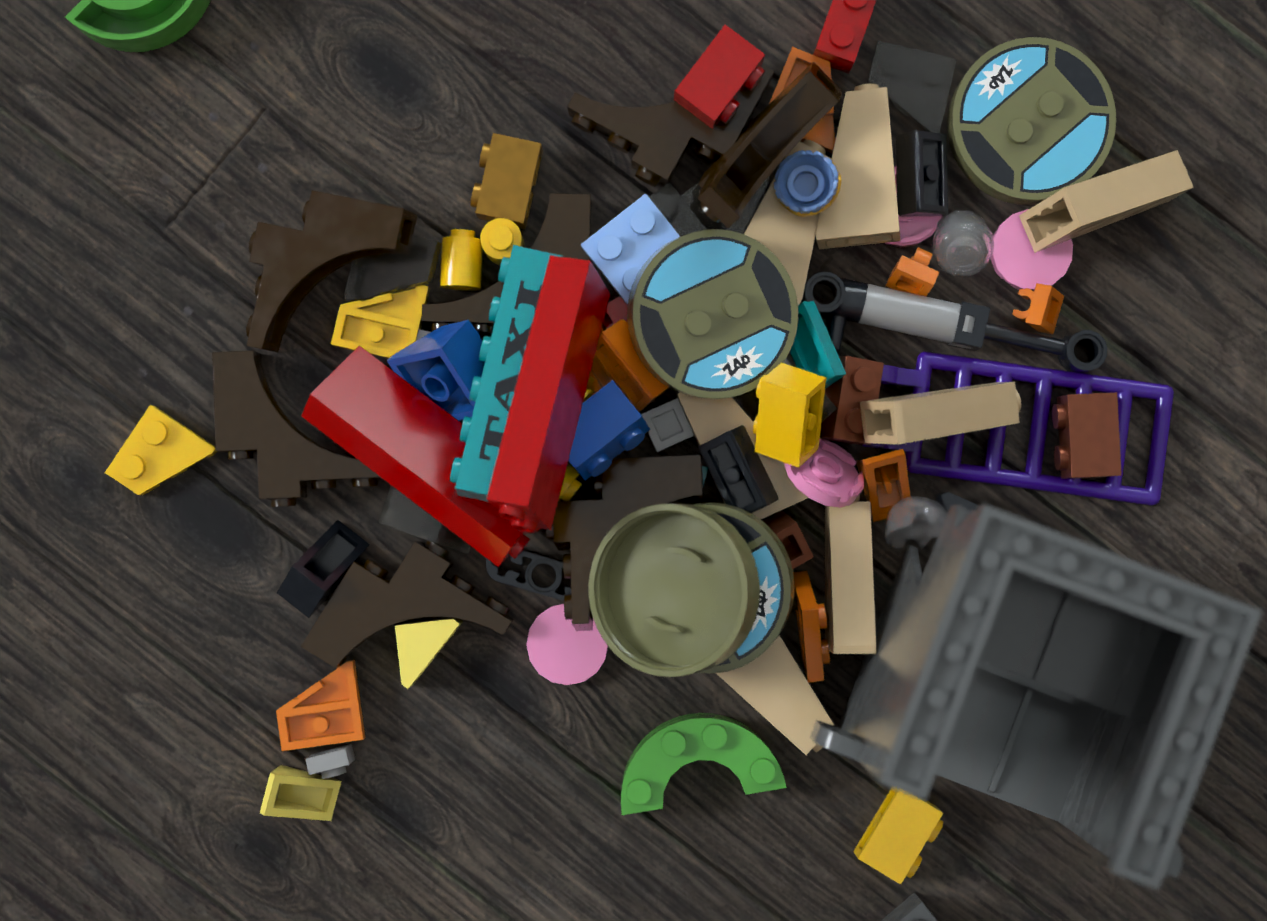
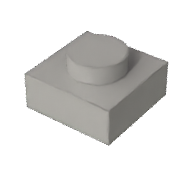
M678 398L641 414L651 429L648 431V434L656 452L694 436Z
M352 744L311 754L305 761L309 775L321 772L322 779L346 773L345 766L350 765L355 760Z

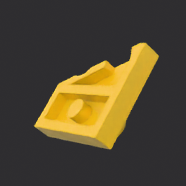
M420 285L414 289L402 292L387 293L364 301L357 300L341 304L331 345L353 351L360 345L371 355L389 359L395 353L416 342L418 330L421 329L422 304H427L430 291L429 286Z
M150 405L105 473L137 495H144L160 486L161 483L169 478H174L185 472L187 468L204 458L216 454V446L156 406Z

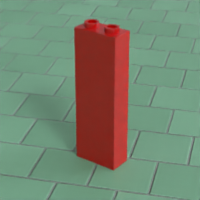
M552 255L549 257L486 498L499 511L498 515L511 523L513 529L526 533H535L537 528L547 530L552 528L610 297L609 290L592 262L588 260Z
M360 345L310 394L301 417L497 567L509 555L516 559L530 541L525 536L526 532L513 529L511 523L507 519L498 515L499 511L490 502L458 496L455 490L456 483L450 482L455 457L462 458L466 442L460 441L462 423Z

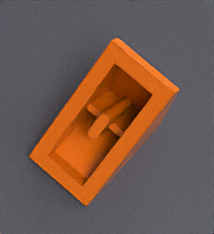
M903 449L856 461L859 473L862 471L865 478L864 493L867 502L871 504L873 522L913 511L906 456Z

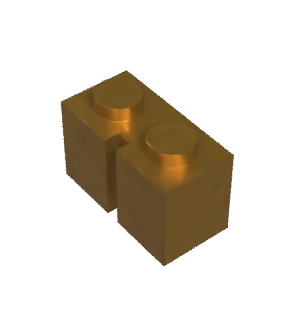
M493 133L491 144H483L479 167L485 168L482 184L475 183L470 204L471 207L476 208L475 213L478 219L491 221L497 218H506L514 222L518 228L526 229L534 195L531 193L532 186H536L543 154L541 143Z

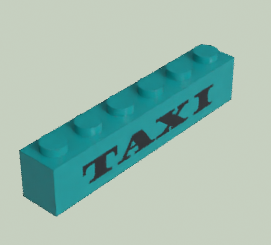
M513 245L510 258L503 257L498 281L504 282L501 297H493L489 321L495 323L491 337L484 336L479 354V361H484L485 365L482 377L474 376L469 400L475 402L472 418L464 417L460 441L466 442L462 458L455 457L450 474V482L456 483L455 490L458 496L488 502L486 498L550 255L563 257L561 255Z

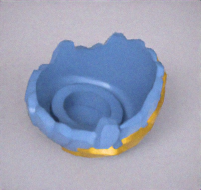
M801 150L789 155L779 164V169H777L775 175L776 181L774 182L775 194L780 203L789 212L802 217L814 216L826 210L834 203L839 194L842 179L841 174L831 159L818 151Z

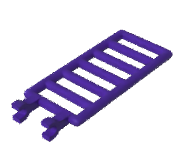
M921 352L918 355L916 370L884 365L881 384L913 387L912 394L929 392L932 369L956 372L954 388L971 386L972 374L995 377L996 382H1012V380L1036 383L1025 472L1001 469L1006 426L990 428L985 466L961 463L965 433L948 436L945 461L920 458L923 440L898 445L862 444L863 447L879 449H903L906 456L907 471L910 473L1150 506L1158 504L1161 499L1174 391L1168 385L933 352ZM1052 386L1076 389V394H1092L1093 391L1103 393L1117 392L1122 476L1106 477L1105 483L1081 480V478L1061 479L1058 476L1041 474ZM1133 397L1156 400L1145 488L1122 485Z

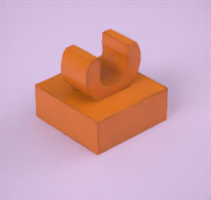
M918 247L914 257L912 256L911 259L902 255L893 268L885 286L895 290L927 296L939 274L938 271L928 267L933 254Z
M1036 283L1034 291L1028 288L1019 289L1018 294L1022 298L1031 299V304L1026 311L1013 310L1012 315L1020 321L1027 323L1038 332L1053 335L1064 295L1053 286Z

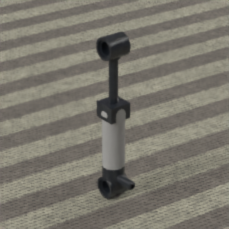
M831 272L814 274L806 282L802 302L814 301L820 315L830 317L828 333L837 352L841 348L846 321H852L946 342L948 346L970 351L981 349L984 339L1052 353L1058 355L1059 362L1065 370L1076 373H1085L1100 367L1107 357L1108 347L1105 339L1093 330H1082L1059 339L988 323L990 307L963 301L958 304L841 278ZM819 284L829 286L833 292L832 303H818L813 297L814 286ZM1078 341L1086 343L1091 351L1090 358L1086 363L1079 361L1074 354V347Z

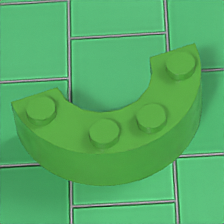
M81 0L65 18L87 37L105 47L125 52H144L167 46L187 34L201 19L211 0Z
M712 713L686 714L657 726L641 740L633 751L626 765L622 780L621 812L622 815L663 809L664 790L670 777L682 766L697 760L715 761L728 767L739 778L745 795L787 787L782 770L772 751L752 729L737 720Z

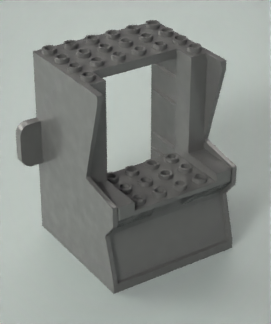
M981 504L972 512L961 506L952 505L923 576L918 554L919 549L907 545L875 629L876 654L865 655L839 726L836 727L816 720L810 738L816 744L859 761L879 783L925 801L934 777L938 775L1058 821L1110 858L1107 867L1109 871L1159 890L1163 878H1167L1168 875L1178 878L1182 868L1183 855L1176 842L1263 611L991 506Z

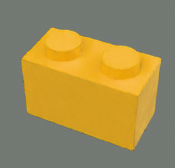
M782 362L770 373L762 376L756 389L759 408L758 415L753 424V433L756 434L755 452L799 468L818 450L826 377Z
M891 788L853 852L859 860L901 885L906 876L911 878L918 870L922 861V857L919 854L926 842L932 843L940 833L943 826V821L940 818L943 812L928 801Z

